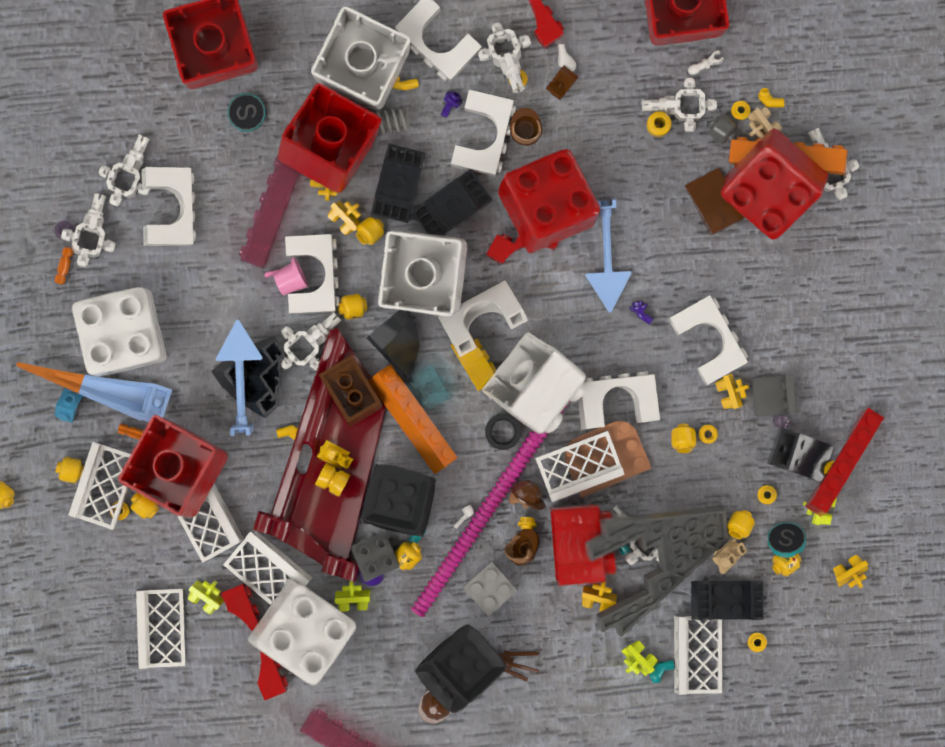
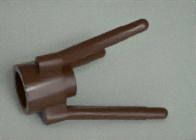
M505 650L504 653H499L506 665L504 672L526 682L528 678L510 669L515 667L539 673V669L513 663L514 658L510 657L539 655V652H510Z

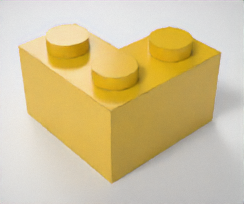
M478 338L473 339L477 348L461 357L458 355L453 344H451L450 346L477 391L482 390L496 372V368L492 362H487L490 358L485 349L480 350L483 347Z

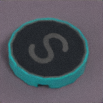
M240 94L230 102L228 118L236 129L243 132H251L258 129L265 120L266 109L263 102L253 94Z
M783 522L775 525L769 531L768 546L777 556L793 557L798 552L801 553L804 550L806 534L799 525L792 522Z

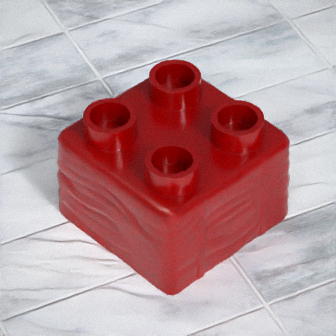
M201 0L163 12L164 23L177 63L180 79L189 89H198L251 74L257 70V59L238 0Z
M645 0L649 37L651 43L655 46L717 38L722 36L729 27L726 0Z
M317 83L283 132L277 157L279 161L331 191L341 193L371 150L382 119L336 93L334 90L321 83Z
M773 128L728 172L721 189V196L768 238L775 240L781 237L821 197L829 175L782 132Z
M569 149L557 151L509 171L504 175L498 188V195L524 247L530 254L592 228L600 212V206L573 153Z
M154 415L123 467L118 480L123 485L159 504L173 514L193 518L198 514L226 464L228 454L223 449L177 423Z
M595 504L551 507L555 577L558 586L603 583L606 580V574H616L614 551L590 561L587 557L585 542L602 534L600 520L612 518L611 511H600V507Z

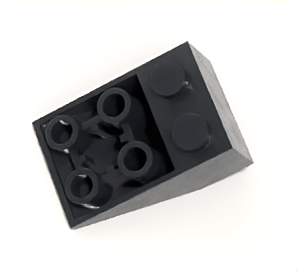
M779 428L767 464L821 482L825 475V465L830 460L834 446L785 428Z

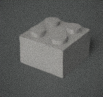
M492 561L463 586L465 591L488 616L517 592L515 586Z

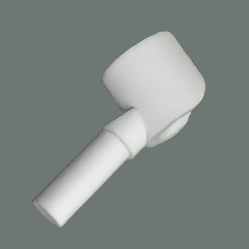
M381 54L377 62H384L380 67L385 69L388 64L399 61L400 57L389 58L388 55Z
M471 504L462 509L465 515L455 523L454 527L456 529L474 514L475 510Z

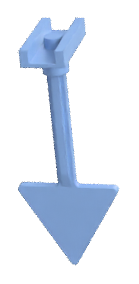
M610 198L609 204V200L600 201L596 199L600 206V217H602L604 272L586 273L585 276L608 312H612L631 272L612 271L610 217H612L611 209L616 208V200Z
M240 320L235 321L216 357V361H235L237 416L236 423L230 428V436H235L237 432H246V435H250L254 431L253 423H248L247 415H245L243 361L261 360L263 358Z

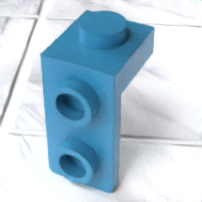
M64 388L56 404L55 417H58L61 421L73 423L76 418L77 406L83 395Z

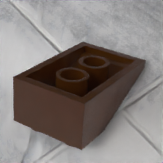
M719 168L684 185L710 236L745 219L743 215L721 196V189L725 178Z
M352 355L319 374L349 427L383 408Z

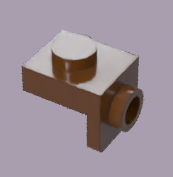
M563 65L547 85L546 90L561 100L579 77Z

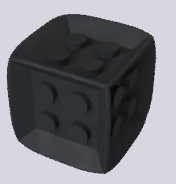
M375 464L365 498L362 522L402 534L423 537L433 503L436 479L433 476H427L404 468Z
M467 624L457 629L452 636L438 645L416 667L415 672L420 681L443 707L452 713H457L485 692L502 675L506 665L490 643L474 627Z

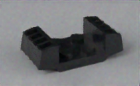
M388 143L371 214L409 223L419 177L425 161V152Z
M470 169L411 212L427 234L446 236L449 231L471 215L489 205L493 199Z
M691 581V620H764L763 581Z

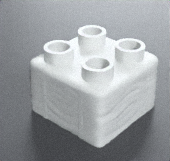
M343 7L325 40L320 54L317 56L311 73L318 83L370 109L380 110L384 106L409 54L410 38L351 8ZM381 54H386L389 58L400 57L399 61L388 64L385 69L380 67L384 62H377Z
M410 231L388 232L384 248L385 254L378 301L379 306L442 316L456 314L461 305L467 253L466 241L456 237Z
M135 287L80 300L72 305V313L85 368L90 375L96 377L112 375L161 363L167 359L153 295L149 289Z
M527 332L489 379L482 392L536 433L542 434L545 431L550 433L560 425L562 421V414L560 412L569 401H577L586 390V384L584 383L586 374L557 349Z
M288 580L263 618L251 632L248 641L306 683L316 685L354 633L356 623L306 586L294 580Z

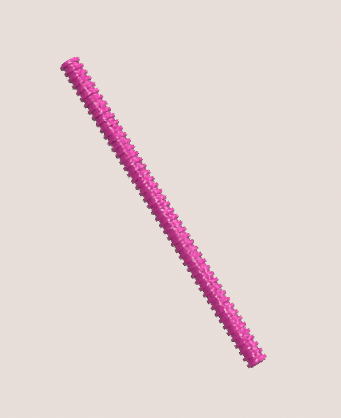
M535 431L529 432L530 436L526 437V441L522 443L523 446L518 448L519 452H516V456L512 457L513 461L508 463L509 466L505 468V472H502V477H499V481L495 482L496 486L492 487V492L489 491V496L485 497V502L482 501L481 504L483 505L478 507L479 511L475 512V517L472 516V521L468 522V527L465 526L466 530L461 532L462 536L458 537V542L455 541L456 545L451 547L452 550L448 552V556L444 557L445 561L441 562V567L438 566L439 570L435 571V575L431 577L432 580L427 582L428 586H425V590L421 591L422 595L417 597L418 601H415V605L410 607L414 613L420 617L426 616L425 612L429 611L428 608L432 607V602H435V598L439 597L438 593L442 592V587L445 588V583L449 582L448 578L453 576V572H456L455 568L459 567V562L462 563V558L466 557L465 553L470 551L469 548H472V543L476 542V537L479 538V533L483 532L482 528L486 527V522L489 523V518L493 517V512L496 513L495 509L500 507L499 503L503 502V497L506 498L505 494L510 492L509 489L513 486V483L517 482L516 478L520 477V472L523 473L522 469L527 467V462L530 463L529 459L534 457L533 453H536V449L540 448L539 444L544 442L543 439L547 437L546 431L542 434Z

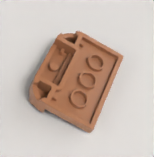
M615 421L609 423L605 427H600L574 438L567 445L569 446L608 431L625 474L578 492L581 498L651 469L637 431L628 422ZM606 436L599 438L595 447L605 451L608 445ZM595 440L588 442V444L593 445ZM586 444L580 445L577 454L587 458L591 447ZM575 447V448H572V449H570V450L573 451V452H575L576 447ZM593 449L589 459L600 463L604 453ZM565 451L564 454L566 464L570 463L573 456L568 451ZM606 454L602 465L609 468L616 465L612 456ZM575 455L571 466L581 470L586 459ZM588 461L584 472L593 474L596 472L598 465ZM570 468L569 472L573 481L577 480L580 472ZM582 473L581 478L588 475Z

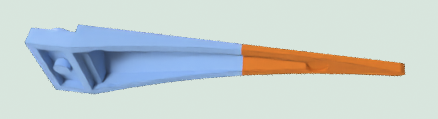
M21 362L16 363V366L140 421L149 422L154 415L164 417L172 389L154 383L96 377Z

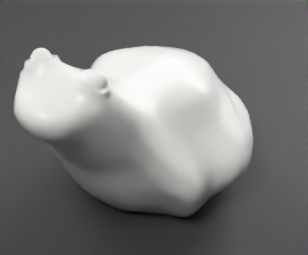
M558 43V65L561 68L565 65L574 72L576 69L575 60L567 54L565 44Z

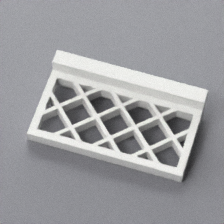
M608 431L536 458L552 502L625 475ZM606 436L608 442L605 451L595 447L597 440ZM595 440L593 445L588 444V442ZM586 444L591 447L587 458L577 454L580 445ZM576 447L575 452H573V451L570 450V449ZM593 449L604 453L600 463L589 459ZM564 451L573 454L569 464L559 460L561 453ZM558 454V456H557L556 459L553 458V457H551V456H554V455ZM575 455L586 459L581 470L571 466ZM605 455L612 456L616 465L609 468L602 465ZM546 458L555 460L552 470L544 469L541 460ZM588 461L598 465L596 472L593 474L584 472ZM557 462L568 466L563 477L553 473ZM570 468L580 472L577 480L571 481L566 479ZM545 471L550 473L548 478L545 474ZM582 473L588 475L581 478ZM551 475L562 479L560 485L551 489L549 484ZM564 480H566V481L569 482V483H566V484L562 485L563 482H564Z
M92 442L69 516L115 530L128 487L123 485L117 488L113 478L119 476L121 472L112 476L107 466L117 462L120 471H122L123 467L119 460L125 457L129 458L131 454ZM105 450L112 452L115 458L107 464L103 459ZM105 468L109 478L100 482L97 477L98 471ZM110 480L115 490L105 494L102 484ZM99 487L103 496L93 500L91 495L92 489ZM117 493L119 497L118 504L111 506L107 497ZM105 499L108 509L99 512L95 503ZM93 505L96 515L92 517L84 516L86 508ZM110 511L113 516L111 524L105 523L101 515Z
M215 484L205 499V502H208L210 505L209 513L198 512V514L207 516L205 526L196 524L197 515L193 517L192 522L186 521L183 516H178L202 563L244 540ZM210 518L218 520V530L208 527ZM194 526L204 529L201 539L194 537ZM207 530L217 533L214 543L205 541ZM219 535L226 536L230 544L226 546L218 545ZM203 543L213 546L211 554L206 557L202 551Z
M256 530L249 532L242 543L223 564L270 605L276 599L275 596L279 594V592L275 593L274 582H284L285 585L288 580H294L306 586L312 579L307 572ZM247 542L254 547V554L244 555V546ZM265 556L268 558L269 566L259 567L258 557ZM245 557H255L256 567L246 568ZM234 558H242V568L236 569L230 562ZM269 569L270 580H260L259 570ZM273 569H281L284 579H274ZM256 570L257 581H250L247 578L246 571ZM261 583H271L272 593H264L261 590Z
M183 588L136 590L139 669L185 666ZM171 593H179V601L173 607L166 598ZM148 594H157L162 600L153 607L148 602ZM163 601L172 608L165 616L156 610ZM148 605L152 608V611L150 613ZM173 610L180 615V620L175 626L166 619ZM154 611L163 618L155 627L149 622V616ZM164 620L173 627L165 636L157 629ZM149 625L153 628L150 633H149ZM174 629L180 634V640L175 645L167 639ZM154 631L163 637L156 646L150 642L149 638ZM164 640L173 646L166 655L158 649ZM180 643H181V650L177 648V646H178ZM174 649L181 653V662H172L168 658ZM157 650L163 656L162 660L159 663H150V655ZM165 659L169 661L167 663H162Z
M674 616V693L678 695L722 693V620H717V628L712 633L705 627L710 620H705L703 623L700 620H696L700 626L692 633L688 629V620H691V616ZM702 628L709 634L703 643L696 637ZM693 638L700 644L694 652L689 649V642ZM711 638L717 642V647L712 652L705 646ZM702 648L710 654L703 662L696 656ZM693 657L700 663L694 671L689 668V661ZM712 657L717 661V667L713 671L705 665ZM702 667L710 673L703 681L696 675ZM712 676L717 680V689H709L705 684ZM695 677L700 682V685L696 689H689V681Z

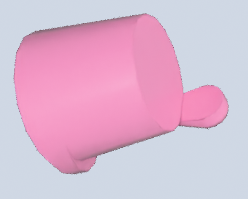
M295 257L291 258V263L285 267L264 274L265 278L274 277L277 287L283 296L308 287L305 275Z

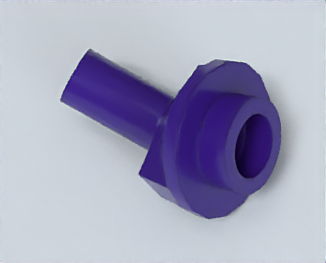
M456 91L446 92L444 97L446 104L440 115L447 118L452 107L458 108L462 104L459 93Z
M643 300L632 302V306L629 309L636 313L639 319L650 325L653 318L644 313L648 303H644Z

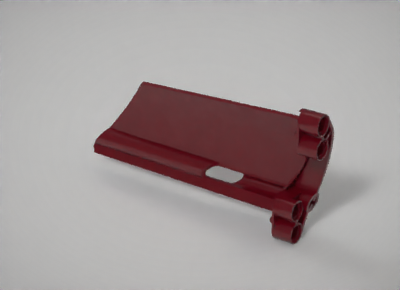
M333 328L329 331L272 512L270 514L258 511L253 530L275 536L322 565V572L356 582L360 569L357 562L350 559L351 546L354 543L386 406L378 397L382 404V409L352 427L348 426L319 374L352 355L366 379L369 380L372 377L337 328ZM326 440L349 451L350 454L348 456L353 459L347 469L336 467V472L341 470L350 474L339 497L329 492L328 487L322 489L315 485L324 465L327 463L317 457L320 453V447L325 444ZM308 444L312 449V456L306 474H301L297 469V463L303 445Z

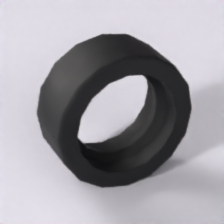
M498 414L487 422L485 437L494 448L508 450L519 442L521 426L513 416ZM499 421H508L514 427V436L507 443H499L492 436V428Z

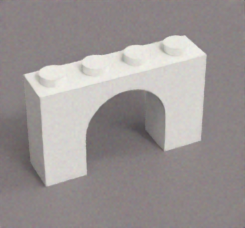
M420 0L395 26V30L410 38V50L414 54H420L424 57L423 62L429 68L434 67L438 71L437 75L443 81L448 80L451 83L477 56V52L482 49V46L467 34L449 52L436 53L428 49L423 42L422 34L425 27L440 12V7L433 0Z
M469 90L465 111L490 118L496 125L498 134L495 142L484 150H473L455 145L451 161L452 167L465 170L471 169L473 172L496 177L497 172H501L503 162L500 161V156L505 154L507 143H504L506 135H510L509 119L516 111V106H513L514 100Z
M145 167L142 169V189L168 190L177 197L180 204L179 216L173 224L146 225L143 227L144 246L193 245V241L196 240V232L193 230L195 211H192V203L195 201V194L192 192L194 174L191 173V168Z
M331 234L285 237L287 257H314L322 262L326 273L322 286L316 291L288 294L289 314L336 312V308L339 307V296H335V288H339L338 277L334 276V269H338L337 258L333 256V250H337L336 239H333Z
M506 281L465 301L460 305V309L456 314L452 316H438L460 357L477 348L469 334V327L478 316L488 312L499 313L504 317L510 329L528 321L521 305Z
M711 296L702 299L668 319L677 336L699 324L711 325L721 334L723 345L719 355L697 368L705 385H709L748 363L746 351L743 347L740 349L737 342L739 339L734 331L730 332L727 326L729 325L728 319L724 314H720L718 310L720 306L717 300L711 298Z
M648 371L638 372L635 377H630V373L620 374L618 379H612L611 376L600 377V381H593V378H585L586 390L578 399L581 430L605 427L603 399L606 393L614 387L622 388L631 395L634 402L636 423L660 420L655 374L648 375Z

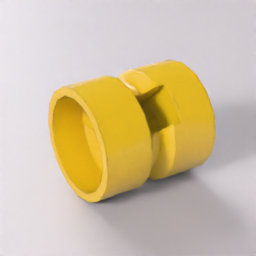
M326 463L315 485L322 489L328 487L329 492L339 497L350 474L341 470L336 472V467Z

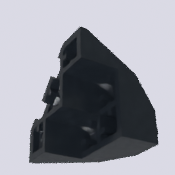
M399 310L373 331L367 339L398 373L409 382L412 378L420 342L416 324L413 321L414 315L408 310Z
M273 336L254 343L263 357L261 360L243 361L245 407L263 418L268 417L279 406L280 399L278 398V389L282 381V371L280 370L285 351ZM222 361L211 372L221 387L237 401L235 361Z

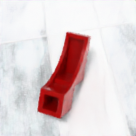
M503 233L501 236L497 234L486 256L503 265L511 254L524 248V244L519 235L515 243H512V238ZM559 242L547 246V248L555 250Z

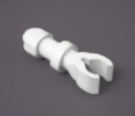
M715 51L709 58L701 59L702 62L691 65L688 68V73L696 75L703 69H709L711 65L722 63L724 57L719 60L715 59L716 55H720V51Z

